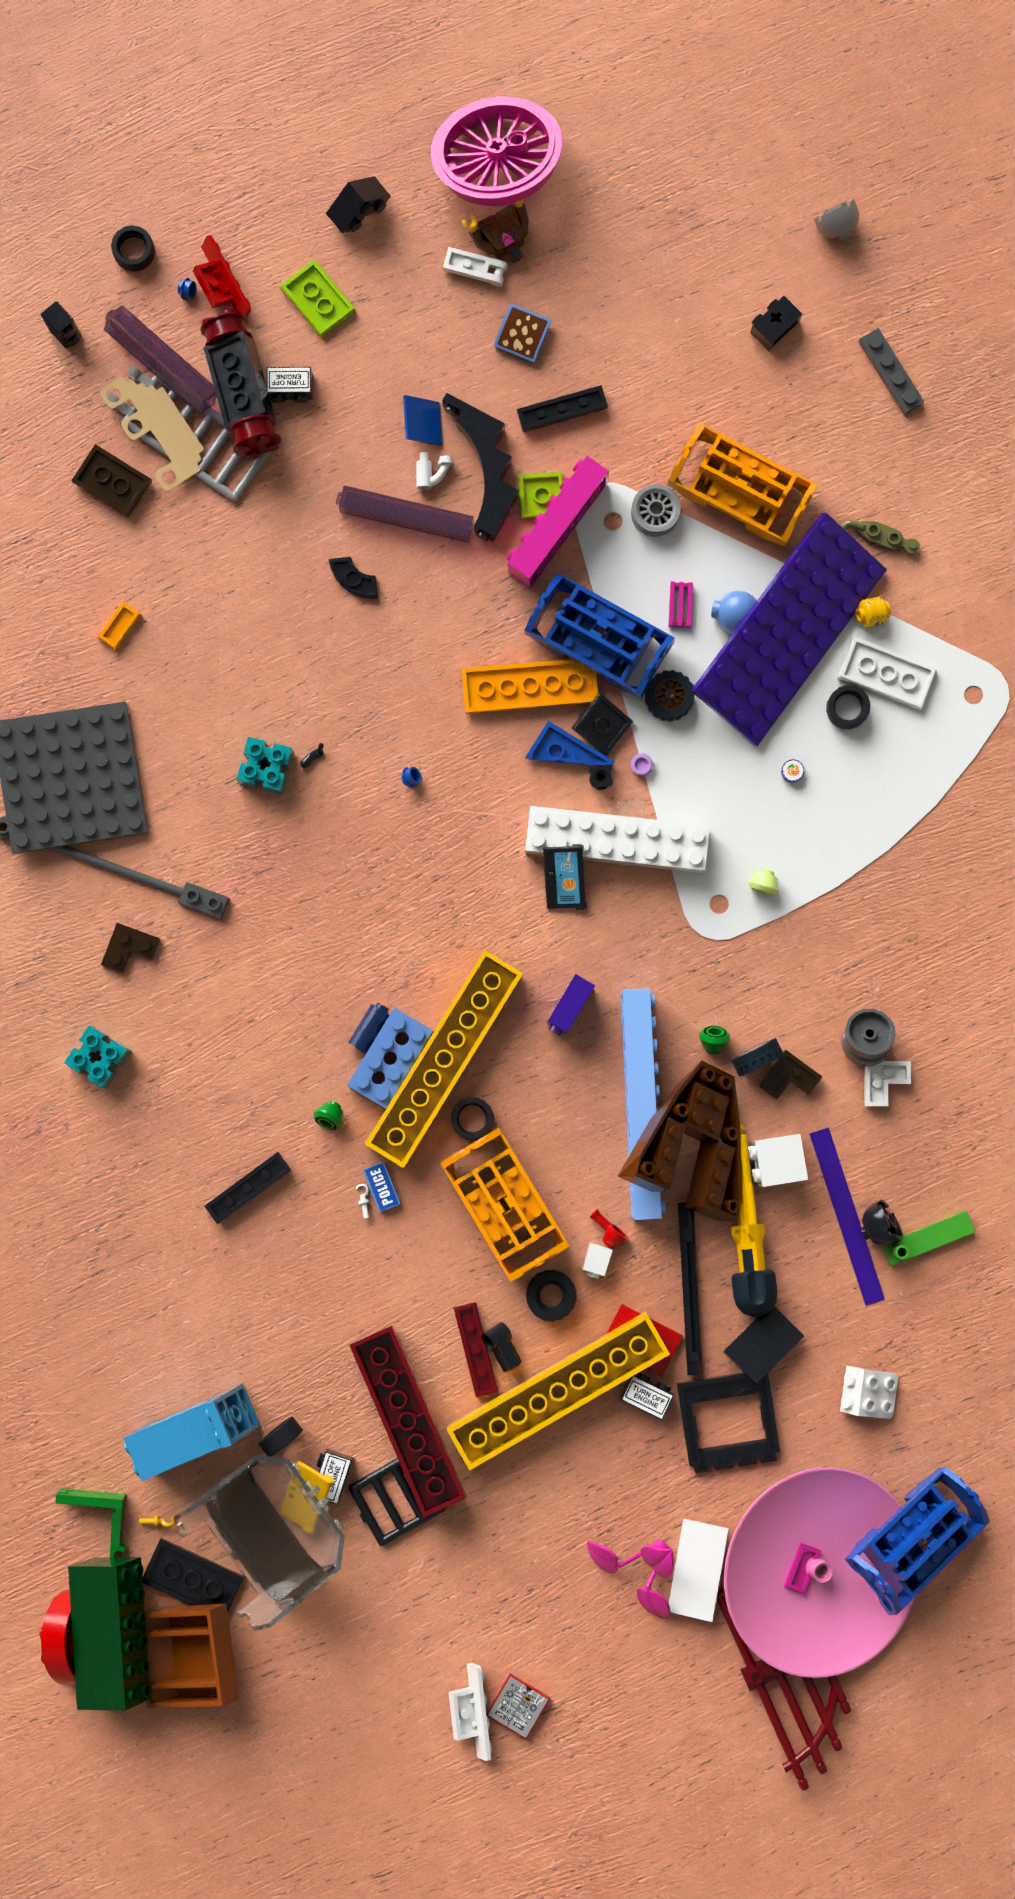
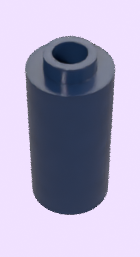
M378 1002L376 1006L371 1004L348 1043L367 1053L388 1019L389 1014L387 1012L389 1009Z

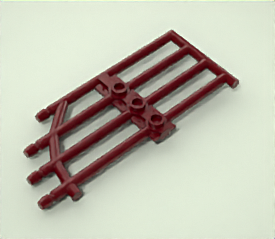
M725 1589L718 1592L717 1602L746 1666L740 1669L749 1691L757 1689L788 1761L782 1764L785 1772L787 1773L792 1770L795 1778L798 1779L799 1787L802 1791H805L809 1786L807 1779L804 1778L800 1763L811 1755L819 1773L824 1774L827 1772L818 1747L827 1734L829 1740L832 1741L831 1744L835 1751L842 1749L841 1741L838 1739L832 1722L837 1701L840 1703L844 1714L851 1712L849 1702L846 1701L847 1698L836 1675L827 1677L831 1690L826 1708L811 1677H802L822 1722L813 1737L786 1677L788 1673L772 1667L762 1659L754 1662L748 1646L742 1640L732 1622L726 1603ZM776 1679L781 1686L807 1745L796 1755L765 1687V1684Z

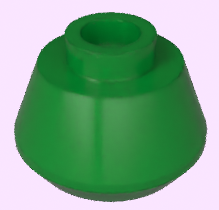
M708 1026L699 1033V1038L703 1049L709 1054L715 1055L725 1049L730 1040V1034L722 1027Z
M329 1101L323 1103L313 1114L316 1123L325 1129L337 1130L343 1125V1110L336 1102Z

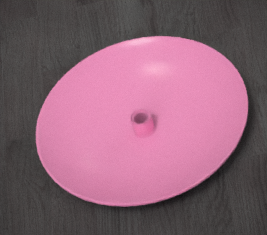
M833 1467L814 1468L792 1474L780 1480L761 1494L748 1508L740 1520L728 1548L724 1570L725 1598L730 1617L740 1637L767 1664L791 1675L811 1678L830 1677L843 1674L865 1664L879 1654L896 1636L910 1612L914 1598L897 1615H888L881 1606L879 1598L873 1589L845 1560L856 1544L871 1529L881 1528L902 1507L886 1488L873 1479L855 1471ZM800 1543L821 1550L819 1559L814 1560L812 1557L806 1564V1574L809 1573L812 1578L805 1595L784 1587ZM862 1552L859 1556L875 1568L864 1552ZM821 1566L820 1572L816 1574L817 1568Z

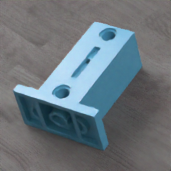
M242 1383L224 1393L134 1431L124 1437V1446L134 1462L133 1468L136 1475L143 1481L221 1447L226 1448L261 1425Z

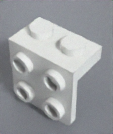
M846 1366L840 1411L856 1416L891 1419L894 1414L898 1374Z

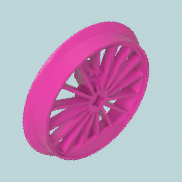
M517 97L486 98L460 108L443 122L432 142L431 161L437 176L461 199L483 206L508 205L533 195L549 180L561 155L562 133L555 118L545 108L532 101ZM498 120L497 138L492 139L484 122ZM503 120H515L507 135L501 139ZM522 122L530 125L524 131L518 130ZM480 124L488 143L469 129ZM536 131H540L543 134L527 141V138ZM464 134L478 146L461 142L457 139ZM546 143L549 144L548 149L529 150ZM451 148L469 153L452 154ZM541 158H544L541 163H537V162H534V161L526 160V159H541ZM460 162H467L459 166H456L455 164ZM500 167L508 182L507 185L498 186ZM519 167L527 168L534 171L528 175ZM507 168L519 176L521 180L513 182ZM495 169L494 186H485ZM471 171V172H470L468 175H466L464 178H462L461 175H460V174H463V173H466V172ZM483 174L477 185L471 184L472 181Z

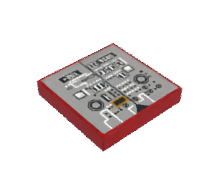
M510 1673L486 1716L527 1739L550 1697Z

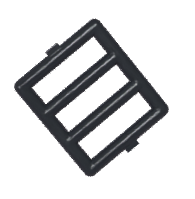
M398 1458L349 1486V1491L361 1511L359 1515L364 1523L367 1522L380 1546H385L447 1509L446 1507L423 1518L409 1483L400 1469L401 1465ZM392 1472L416 1517L406 1523L401 1519L380 1481V1478ZM371 1483L396 1527L385 1535L360 1492L361 1489Z

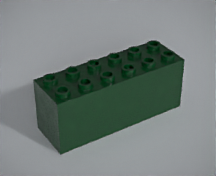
M94 1557L68 1566L77 1710L126 1711L149 1700L151 1694V1685L149 1683L150 1664L147 1655L148 1638L146 1636L145 1624L147 1617L144 1609L145 1591L143 1589L141 1557Z

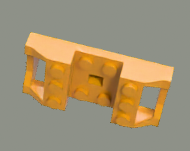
M702 423L698 424L689 442L684 447L683 455L678 459L667 483L669 487L704 508L709 504L745 523V530L783 547L786 546L818 486L812 481ZM698 441L713 444L709 448L705 459H703L690 488L683 486L678 478ZM740 476V477H742V478H744V479L750 481L751 483H750L749 487L747 486V485H748V482H746V481H744V480H742V479H740V478H738V477ZM795 487L804 497L784 534H774L769 529L791 488Z
M499 1128L440 1163L510 1282L531 1271L533 1268L540 1266L546 1260L551 1259L569 1247V1244ZM491 1140H494L506 1149L456 1180L454 1162ZM506 1195L507 1197L504 1198V1200L507 1203L508 1207L512 1208L507 1212H505V1209L500 1201L496 1203V1201H498ZM554 1229L556 1246L518 1269L504 1260Z

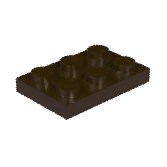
M96 444L71 480L73 484L126 517L130 516L152 482L151 478Z

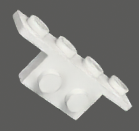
M469 1663L467 1664L469 1687L449 1692L453 1737L457 1741L475 1737L477 1757L484 1761H490L492 1744L489 1740L488 1729L490 1723L486 1716L485 1708L487 1698L483 1690L484 1673L481 1666Z

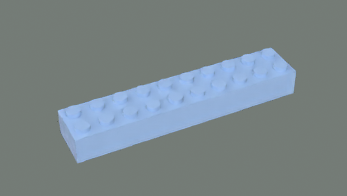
M650 988L625 989L620 992L628 1157L650 1119L659 1109L656 1108V1099L660 1098L659 1085H655L654 1077L658 1076V1062H654L653 1054L657 1053V1039L652 1037V1031L656 1030V1017L651 1016V1009L655 1007V995L650 994ZM630 1182L631 1218L633 1220L662 1219V1214L666 1213L665 1200L661 1199L660 1192H651Z

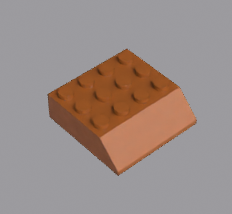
M226 1604L170 1606L145 1611L147 1617L145 1623L146 1636L148 1638L147 1655L150 1664L149 1683L151 1685L150 1699L146 1701L147 1708L224 1706L239 1699Z

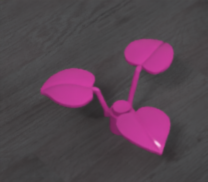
M656 1539L651 1546H643L641 1552L622 1562H618V1557L610 1549L591 1541L587 1542L588 1551L595 1564L608 1573L614 1574L618 1568L642 1556L645 1563L653 1568V1571L646 1584V1589L639 1588L637 1590L638 1600L653 1615L661 1618L669 1617L670 1606L667 1600L660 1593L651 1590V1584L656 1574L669 1578L673 1573V1551L664 1541Z

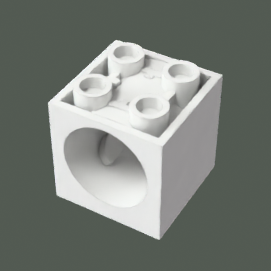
M801 1134L750 1141L751 1146H748L749 1159L753 1160L755 1169H751L753 1183L756 1182L759 1187L808 1180Z

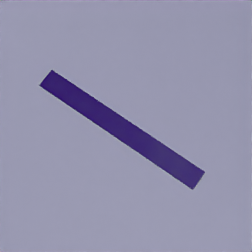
M829 1127L809 1133L865 1305L884 1300L885 1298L866 1240L861 1232L859 1218Z

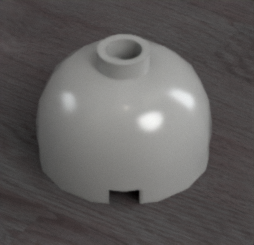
M854 199L849 201L850 205L844 202L827 210L821 216L822 219H819L818 216L813 219L822 235L830 239L838 237L840 241L852 235L851 230L857 226L859 221V211Z

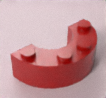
M64 1590L53 1598L39 1632L42 1650L41 1661L55 1682L61 1685H75L70 1590Z

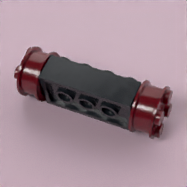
M226 309L221 314L205 318L202 321L200 331L207 340L203 348L225 429L228 430L229 436L235 442L233 451L238 456L247 457V459L252 460L258 458L261 454L279 449L281 437L274 428L276 426V418L252 333L246 327L248 318L243 313L235 312L234 309Z

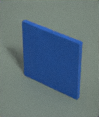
M404 395L406 439L441 446L442 434L439 402Z

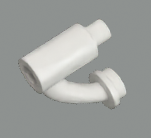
M421 452L420 460L416 462V488L418 490H430L433 486L437 485L444 478L449 467L454 466L453 457L440 456L438 465L441 467L432 476V462L428 460V453Z

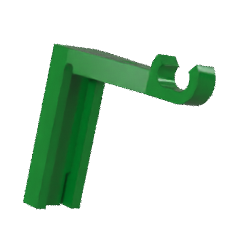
M60 1489L57 1492L55 1504L114 1508L115 1511H112L110 1558L116 1557V1551L124 1552L127 1549L126 1545L121 1544L126 1494Z

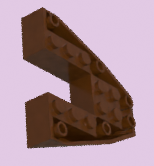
M701 1060L677 1084L652 1116L617 1177L651 1192L670 1191L683 1134L688 1135L701 1143L685 1207L716 1221H736L741 1203V1133L735 1077Z

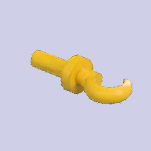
M154 1516V1519L140 1518L139 1524H154V1527L162 1525L169 1528L175 1524V1519L171 1517L172 1522L166 1523L164 1519H159V1516Z

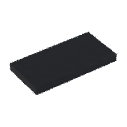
M160 1538L142 1578L144 1584L190 1605L226 1604L228 1613L244 1576Z

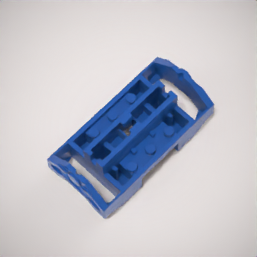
M559 573L550 582L546 593L544 592L541 595L538 606L534 609L525 627V635L531 637L543 647L563 658L568 656L602 675V679L607 683L642 699L653 676L675 643V637ZM558 591L571 593L570 598H565L562 603V609L558 610L555 615V623L546 638H543L537 626L551 600ZM597 627L607 632L604 639H602V634L595 631ZM654 638L661 646L654 655L653 661L648 665L638 686L627 685L628 679Z
M947 1467L938 1468L934 1473L921 1481L904 1497L907 1503L881 1528L871 1529L845 1558L850 1567L861 1575L879 1598L881 1606L888 1615H897L990 1522L987 1511L979 1501L977 1493L970 1489L958 1475ZM942 1482L953 1490L967 1508L970 1518L964 1512H958L956 1509L959 1505L956 1501L945 1500L933 1484ZM922 1540V1542L927 1540V1542L922 1547L918 1543V1541ZM862 1552H864V1554H865V1555L867 1556V1558L871 1561V1563L875 1566V1568H873L869 1563H867V1562H866L864 1559H862L859 1555H860Z

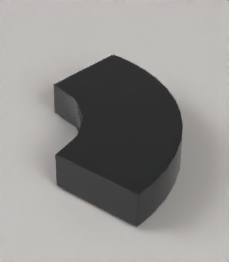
M351 556L329 559L330 568L335 579L346 591L360 598L378 599L375 575H366L358 571L353 565Z

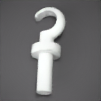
M359 1184L356 1186V1190L359 1187H365L366 1192L360 1195L358 1205L362 1206L364 1219H368L367 1204L370 1202L369 1199H366V1196L369 1193V1188L365 1184Z

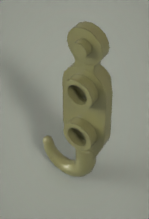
M848 520L841 525L845 531L848 528H853L866 540L891 550L903 548L907 554L914 555L920 549V544L916 539H904L900 531L875 521L860 522Z

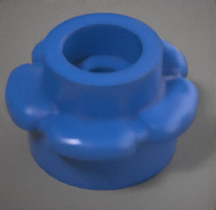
M185 278L184 281L178 284V294L185 300L195 297L196 283L190 281L189 278Z
M406 767L403 769L401 779L404 785L409 788H415V786L421 783L422 776L416 767Z

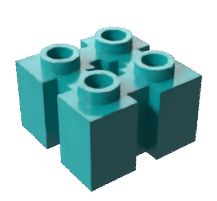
M248 737L243 753L248 760L247 764H240L237 776L238 783L257 788L258 783L263 784L265 791L283 795L287 780L283 770L284 768L290 769L294 753L293 749L274 743L273 748H269L266 741ZM267 761L270 767L262 770L261 764Z
M89 1025L79 1039L83 1045L80 1049L73 1048L64 1064L81 1074H84L85 1071L89 1072L87 1079L106 1089L116 1075L112 1069L115 1065L122 1066L131 1050L115 1040H111L108 1043L106 1041L108 1035ZM100 1051L101 1061H94V1054Z

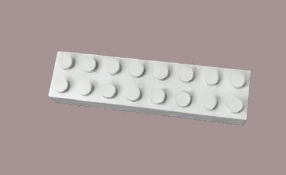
M530 806L525 854L543 856L544 847L582 844L584 846L583 860L703 874L706 868L710 826Z

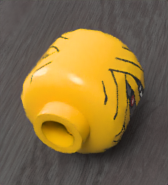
M874 597L861 600L855 614L858 622H861L864 627L870 628L884 625L891 615L889 603L884 601L883 598Z

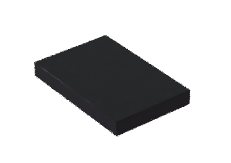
M774 1306L769 1313L757 1317L723 1353L757 1385L802 1340L804 1335Z

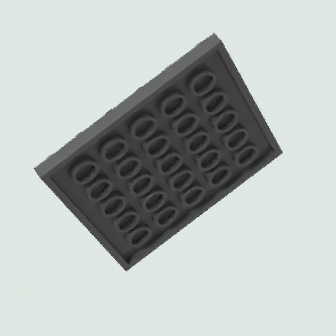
M126 701L0 720V781L13 855L148 834Z

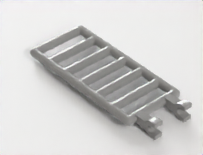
M133 365L127 370L129 378L139 384L142 382L146 387L153 385L155 389L160 383L170 390L168 395L172 401L177 396L187 401L188 404L181 412L185 421H187L195 408L206 414L194 432L198 440L201 439L213 421L225 427L220 413L161 373H156L150 379ZM112 393L107 398L111 402H117L119 400V398H117ZM125 403L113 408L124 415L122 421L137 412L134 405L129 407ZM133 420L128 423V430L133 434L139 433L141 428L132 423ZM224 428L198 464L200 471L194 474V476L229 500L236 502L271 452L261 454L256 458L234 491L223 485V482L242 456L233 453L215 479L204 472L229 437L228 430ZM151 430L139 437L168 457L157 439L150 435Z

